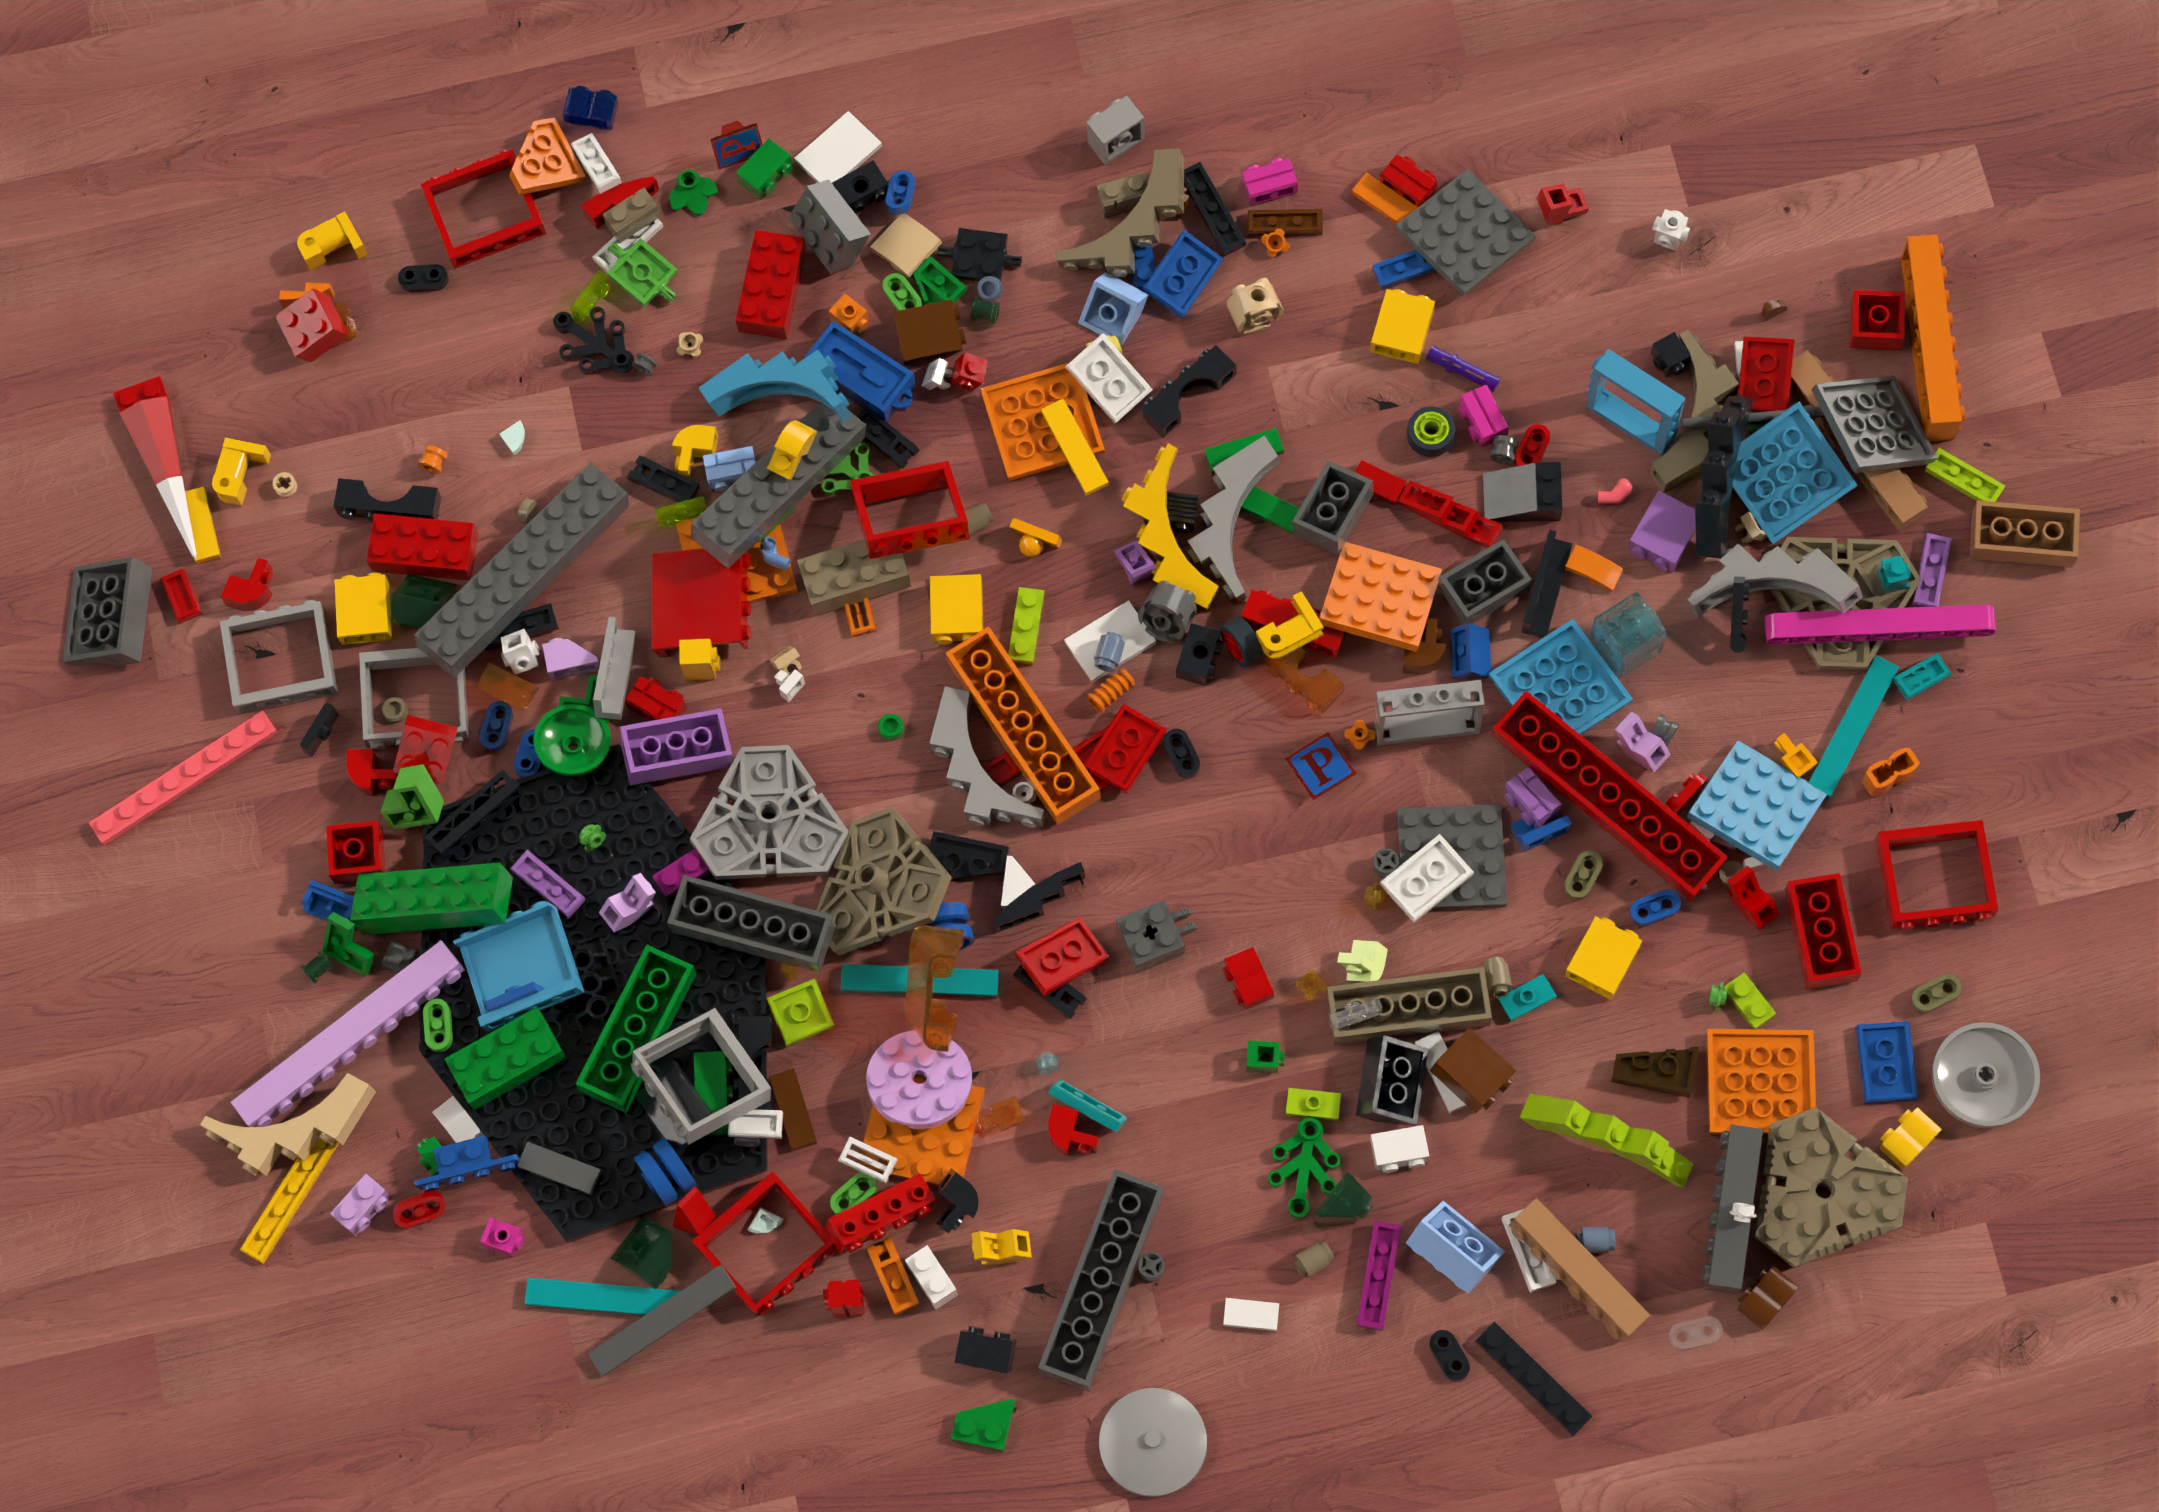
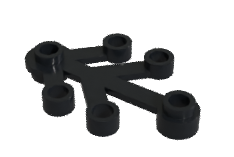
M594 307L590 311L596 337L574 323L570 313L559 312L555 315L553 323L559 333L567 334L570 332L588 344L573 347L570 344L562 345L559 353L564 361L596 354H602L607 357V359L593 361L588 357L582 358L579 361V368L583 374L588 375L593 371L611 368L616 373L625 374L633 368L634 357L630 351L625 349V326L622 321L614 320L609 326L611 334L615 339V350L607 345L604 325L606 314L603 308ZM598 312L602 313V316H601V317H599V318H595V317H594V314H595V313H598ZM567 318L565 323H559L560 319ZM615 326L622 327L619 331L613 330ZM565 350H571V354L569 355H563V352ZM620 358L626 359L624 363L617 362ZM586 363L591 364L590 368L584 369L582 367Z

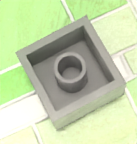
M1128 96L1121 100L1116 99L1106 110L1093 114L1087 121L1088 144L1104 165L1145 140L1144 116Z

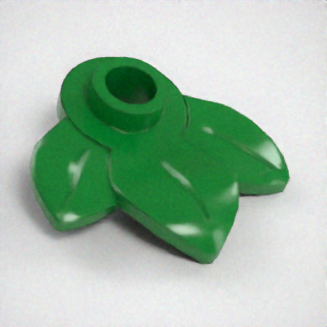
M684 170L677 177V186L670 192L671 207L674 211H677L687 206L691 212L702 215L708 207L707 197L718 193L717 186L710 178L700 177L693 170ZM687 181H693V184L685 185Z

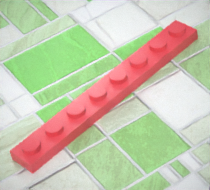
M262 710L89 822V825L101 843L106 845L264 743L278 732Z

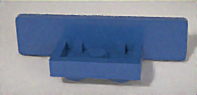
M485 1135L435 1148L434 1154L439 1174L416 1180L414 1184L415 1187L420 1190L423 1189L424 1192L435 1191L439 1189L441 1184H461L465 1182L464 1178L471 1176L479 1179L489 1176L490 1171L500 1169V1172L511 1171L516 1168L515 1165L520 1162L521 1157L515 1154L492 1160L487 1137Z

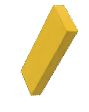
M200 487L185 491L197 553L195 562L199 564L221 558L205 488Z

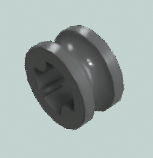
M638 353V360L633 361V367L639 372L651 376L653 373L652 368H656L657 362L644 353Z

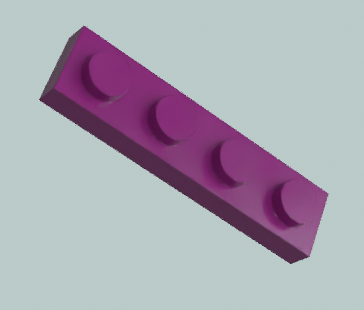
M1374 1220L1356 1327L1383 1331L1401 1225Z

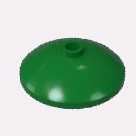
M578 704L563 705L549 711L538 722L533 738L534 749L540 762L549 770L565 776L583 775L596 769L606 759L611 747V733L604 718H596L595 710ZM573 745L578 747L576 750L569 749Z

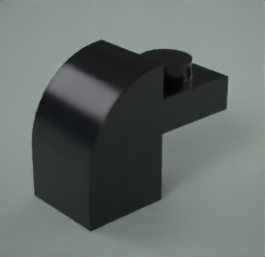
M951 1168L935 1189L951 1202L936 1222L948 1234L952 1229L956 1230L961 1225L964 1213L974 1218L979 1203L978 1195L973 1185Z

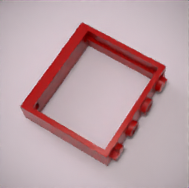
M513 149L500 151L495 156L485 160H476L472 165L464 168H455L443 176L431 177L421 184L454 269L546 234L531 193H526L523 196L532 216L531 219L453 248L434 200V195L508 167H513L516 160Z
M949 461L850 480L852 500L870 559L969 540L968 520ZM945 487L948 488L957 518L873 534L864 503Z
M1983 820L1878 832L1875 841L1891 929L1898 928V930L1905 929L1907 931L1919 925H1924L1925 928H1934L1940 926V923L1950 922L1951 925H1960L1966 923V920L1976 919L1977 922H1984V920L1995 917L1999 908ZM1975 838L1987 903L1901 913L1890 847Z
M774 1171L692 1240L694 1246L714 1269L722 1265L708 1249V1246L776 1189L824 1243L757 1303L725 1268L736 1286L733 1291L755 1316L760 1312L762 1315L766 1314L775 1305L773 1303L775 1299L780 1295L782 1297L787 1296L795 1288L793 1284L798 1279L802 1278L804 1280L815 1271L813 1266L820 1260L823 1262L827 1261L836 1252L834 1250L836 1246L830 1235Z

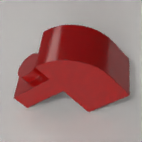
M1564 183L1542 188L1536 198L1543 217L1549 225L1562 224L1564 219L1586 214L1589 210L1581 189L1576 188L1567 191Z
M257 558L249 580L229 575L221 595L225 605L242 611H253L263 607L273 595L269 587L266 586V584H270L273 577V570L269 562L265 559Z
M347 749V772L359 791L369 796H375L376 786L383 790L394 788L399 773L393 772V769H377L378 757L373 749Z
M1745 866L1727 880L1730 888L1728 895L1741 914L1757 929L1760 930L1779 915L1773 897L1760 888L1755 873L1749 866Z
M1053 1104L1048 1120V1131L1051 1143L1056 1150L1066 1156H1069L1071 1146L1075 1147V1151L1082 1154H1090V1151L1097 1153L1099 1137L1076 1131L1079 1110Z

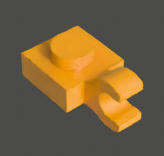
M1785 733L1774 742L1776 748L1785 754L1780 761L1797 779L1817 765L1818 762L1802 743L1795 747Z

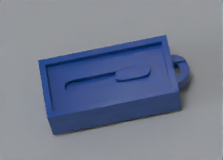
M834 321L831 322L803 358L805 359L816 350H819L823 357L829 355L836 365L833 371L839 378L834 381L839 388L837 391L842 392L844 396L862 408L868 407L886 422H888L895 411L903 412L913 402L911 390L916 385L914 373Z

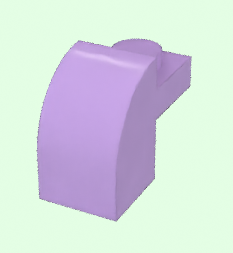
M1633 712L1615 729L1619 737L1617 741L1619 747L1636 763L1652 772H1655L1671 755L1662 738L1648 732L1639 716Z
M639 873L631 878L624 891L609 897L599 913L613 932H616L631 925L645 915L654 905L651 899L656 892L643 875Z

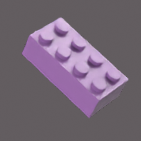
M722 709L620 726V744L630 785L729 768L731 766L732 751Z

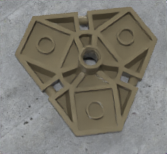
M1787 537L1781 546V549L1797 564L1801 562L1806 554L1812 553L1818 548L1860 587L1863 598L1849 610L1905 608L1921 581L1919 574L1897 540L1847 539L1846 543H1837V538ZM1837 553L1846 554V559H1837ZM1901 555L1903 561L1910 568L1911 577L1908 580L1910 587L1884 594L1877 573L1881 560ZM1770 589L1784 613L1839 611L1831 604L1809 594L1793 590ZM1884 641L1811 643L1803 645L1818 669L1866 671Z
M893 807L851 822L848 830L849 833L833 867L838 871L835 878L829 877L816 908V911L830 914L834 918L836 926L829 947L838 955L864 947L867 944L870 945L875 941H881L886 935L892 937L906 930L909 931L914 927L917 928L933 922L952 878L928 847L922 843V840L905 819Z
M1816 1107L1772 1123L1768 1131L1763 1177H1766L1765 1184L1761 1186L1755 1238L1793 1268L1840 1252L1847 1244L1851 1243L1853 1247L1899 1230L1903 1224L1908 1178L1881 1159L1876 1153L1872 1152L1867 1146L1863 1148L1856 1143L1857 1139L1854 1136L1850 1135L1849 1132L1841 1128V1126ZM1848 1151L1857 1156L1854 1162L1845 1156ZM1776 1179L1785 1180L1784 1187L1776 1186ZM1823 1187L1827 1189L1829 1197L1826 1199L1819 1197L1816 1194V1188ZM1844 1226L1846 1234L1840 1236L1837 1228Z

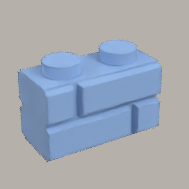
M753 446L703 455L709 488L716 492L726 491L756 463Z

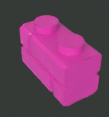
M1276 158L1271 160L1268 165L1261 167L1259 165H1251L1242 172V184L1250 206L1298 193V181L1290 159Z
M1487 385L1460 396L1459 406H1457L1458 414L1462 420H1467L1470 425L1468 427L1469 435L1473 441H1478L1480 447L1493 443L1495 436L1508 435L1509 426Z

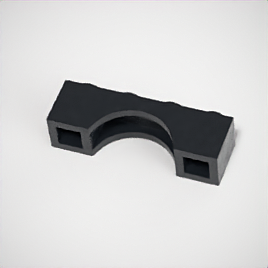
M1217 345L1210 350H1204L1199 355L1198 361L1192 366L1189 364L1184 367L1177 379L1168 381L1156 397L1151 396L1144 402L1142 418L1164 438L1181 423L1179 402L1184 394L1197 387L1221 389L1237 375V365Z
M338 478L333 507L337 514L344 519L361 517L373 522L374 514L438 520L442 496L436 487L412 485L408 493L402 498L391 502H384L370 496L363 480Z
M770 1016L739 1017V1025H734V1036L753 1063L761 1053L772 1048V1020ZM734 1076V1092H739V1099L751 1094L752 1092L741 1076ZM770 1096L769 1102L754 1110H773L772 1096Z

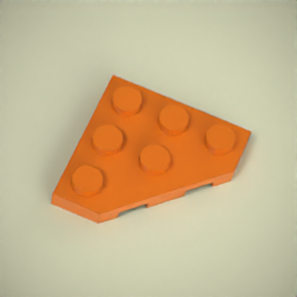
M555 117L533 122L509 174L519 195L581 183L586 177Z

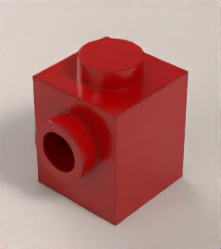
M965 352L955 360L950 384L964 390L974 391L983 383L988 360Z

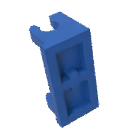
M311 880L302 900V905H304L303 911L325 921L335 912L350 921L354 897Z

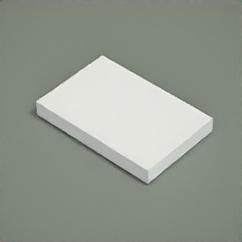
M848 111L794 159L817 183L828 179L832 183L861 166L882 147V142Z
M1104 333L1065 366L1114 423H1117L1153 390Z
M1130 601L1125 602L1064 639L1065 644L1091 683L1109 673L1095 667L1096 661L1094 656L1101 635H1107V632H1114L1122 636L1121 639L1125 642V646L1118 667L1156 644L1155 638L1145 631L1146 626L1144 623L1140 624L1138 613Z
M1439 834L1383 879L1380 885L1415 923L1473 876L1474 872Z

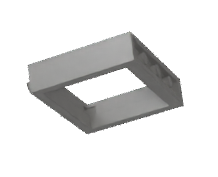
M308 600L298 606L284 605L278 607L277 610L268 612L259 610L253 612L252 615L244 617L235 615L228 617L227 620L220 621L232 704L238 714L338 694L326 614L320 601ZM315 616L324 678L241 695L231 633Z
M419 648L359 653L364 743L367 748L373 750H382L386 746L394 745L399 747L403 732L374 734L371 670L438 664ZM465 668L457 675L459 727L457 728L454 743H461L463 740L469 739Z
M1481 680L1377 692L1374 716L1377 746L1480 734L1485 705ZM1392 705V711L1386 712V706ZM1466 721H1473L1475 727L1467 728ZM1389 730V738H1383L1384 731Z
M715 1008L633 1051L631 1067L635 1075L643 1078L649 1095L656 1097L662 1114L666 1118L669 1117L671 1119L674 1131L679 1138L683 1137L688 1145L770 1101L771 1087ZM710 1032L752 1093L690 1125L648 1064Z

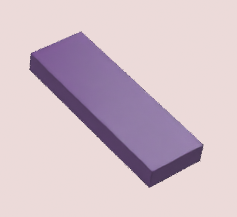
M1930 533L1926 534L1918 570L1921 581L1913 594L1911 606L1938 607L1952 538Z
M528 850L510 868L511 872L547 902L557 907V910L568 919L586 900L585 897Z

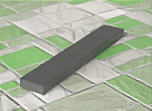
M719 1265L589 1352L588 1355L601 1376H605L734 1290L736 1286L723 1265Z

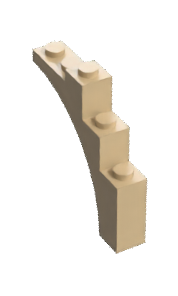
M347 1073L336 1089L320 1104L303 1115L284 1123L265 1127H239L224 1124L205 1116L200 1125L207 1131L205 1135L217 1143L221 1139L228 1143L227 1148L239 1154L237 1158L244 1163L242 1167L244 1170L255 1176L258 1172L267 1176L280 1153L292 1160L298 1157L305 1161L319 1138L331 1145L337 1142L343 1146L376 1091L369 1084Z

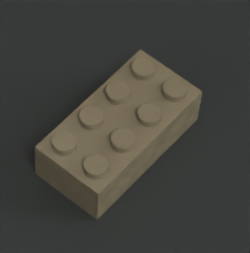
M864 540L797 560L814 616L843 608L845 604L853 605L862 602L864 598L869 600L911 587L902 553L870 559Z

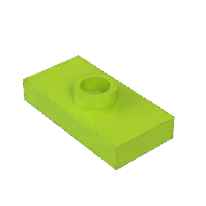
M1288 1088L1286 1116L1338 1121L1341 1093Z

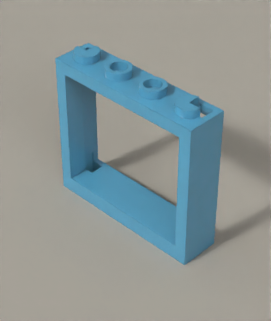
M1608 349L1603 356L1600 355L1592 364L1594 369L1590 374L1592 379L1588 384L1590 389L1586 394L1588 398L1586 407L1662 456L1677 435L1686 398ZM1606 381H1610L1662 415L1660 424L1605 389Z

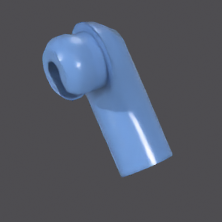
M765 537L760 544V551L764 561L769 565L787 571L791 559L778 554L774 538Z

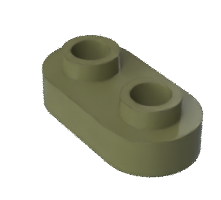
M1588 850L1578 856L1564 885L1565 893L1569 898L1582 900L1590 893L1603 866L1602 858L1597 852ZM1590 862L1594 867L1587 869L1584 864ZM1578 884L1582 887V890L1575 891L1572 886Z
M1952 974L1939 976L1914 990L1911 996V1005L1917 1012H1932L1957 999L1961 993L1962 984ZM1943 986H1949L1951 993L1944 992ZM1919 998H1927L1928 1004H1922Z

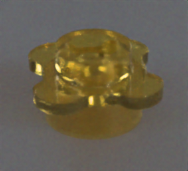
M1374 882L1373 886L1366 887L1364 901L1366 907H1374L1375 911H1379L1380 905L1384 903L1385 894L1381 886Z
M1309 970L1302 979L1296 980L1295 987L1304 993L1306 1000L1312 1001L1316 994L1326 990V983L1321 981L1315 970ZM1312 983L1313 987L1310 988L1308 984Z

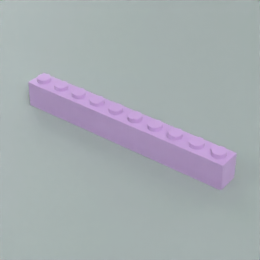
M439 941L231 1101L232 1105L249 1127L269 1126L274 1117L279 1113L283 1114L290 1110L296 1100L312 1093L318 1083L330 1079L335 1074V1070L340 1066L351 1063L356 1058L357 1053L364 1048L367 1049L373 1046L379 1036L394 1030L398 1022L405 1016L413 1015L418 1011L422 1003L435 998L440 993V989L447 984L456 982L465 969L450 949L442 941Z

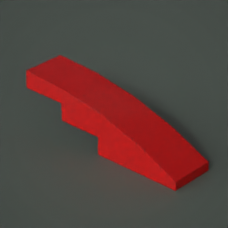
M1411 480L1398 499L1399 504L1421 517L1486 548L1494 545L1503 529L1500 523L1479 516L1477 510L1455 502L1452 496Z

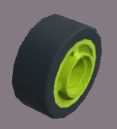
M1429 406L1419 409L1409 419L1407 427L1409 445L1421 456L1436 457L1444 454L1453 445L1456 430L1453 418L1448 412L1439 407ZM1434 429L1437 433L1429 435L1425 430Z

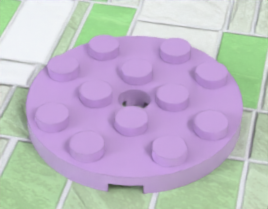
M926 1030L907 1031L891 1037L875 1051L867 1068V1091L876 1110L890 1122L907 1125L912 1129L932 1128L948 1122L963 1109L972 1088V1070L964 1051L950 1038ZM917 1073V1075L927 1077V1080L922 1084H916L912 1078Z

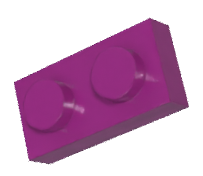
M695 848L652 877L666 899H669L678 893L683 875L700 879L708 874L710 870Z

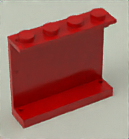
M704 548L652 554V650L659 657H669V649H679V640L710 639L712 645L739 643L743 649H748V640L751 639V628L748 625V616L751 615V605L748 601L751 582L750 578L747 577V568L751 566L749 553L745 552L729 569Z

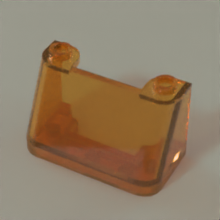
M924 925L917 927L910 939L904 1012L910 1025L929 1049L948 1052L957 1026L958 1014L948 1012L945 1006L946 1000L933 999L934 978H947L953 974L959 949L964 943L965 930Z

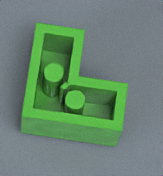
M424 764L400 768L393 790L387 791L381 814L391 830L438 822L444 800Z

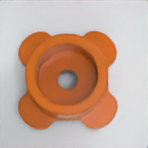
M1276 229L1275 232L1269 235L1264 234L1261 238L1262 243L1266 245L1269 257H1275L1277 253L1282 251L1287 252L1290 248V244L1284 238L1285 232L1282 229ZM1278 241V244L1274 245L1273 242Z
M1357 720L1351 729H1346L1344 732L1345 738L1349 739L1357 750L1363 749L1369 741L1375 738V732L1369 730L1363 720Z

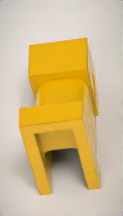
M345 211L303 232L297 240L298 248L310 270L326 263L325 255L349 243L359 259L368 255Z
M225 438L213 476L212 486L221 501L242 506L247 491L243 480L249 460L269 464L271 454L265 445Z
M1302 591L1293 595V606L1299 615L1277 627L1272 622L1256 631V636L1263 652L1271 659L1282 658L1323 636L1321 630L1324 627Z

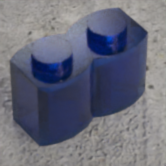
M585 86L570 87L563 110L564 121L574 125H589L598 129L612 130L619 104L617 95H614L609 90L593 92Z

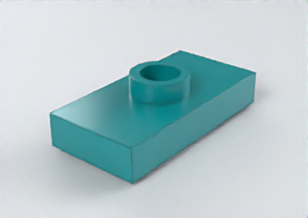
M1936 653L1895 676L1893 681L1906 701L1947 679L1952 673L1939 654Z
M1542 974L1508 992L1507 996L1498 998L1497 1001L1511 1023L1556 999L1557 996L1545 975Z

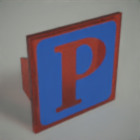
M739 121L722 126L721 135L710 139L719 170L748 160L763 145L757 123L745 127Z
M1329 732L1285 758L1313 801L1357 774Z

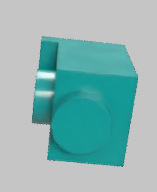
M1901 555L1881 560L1877 573L1884 594L1910 587L1908 582L1911 577L1910 568L1903 561Z

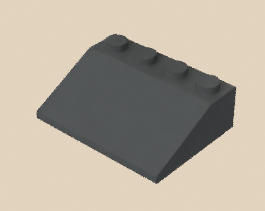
M129 557L75 567L63 663L127 665L141 662L152 566Z

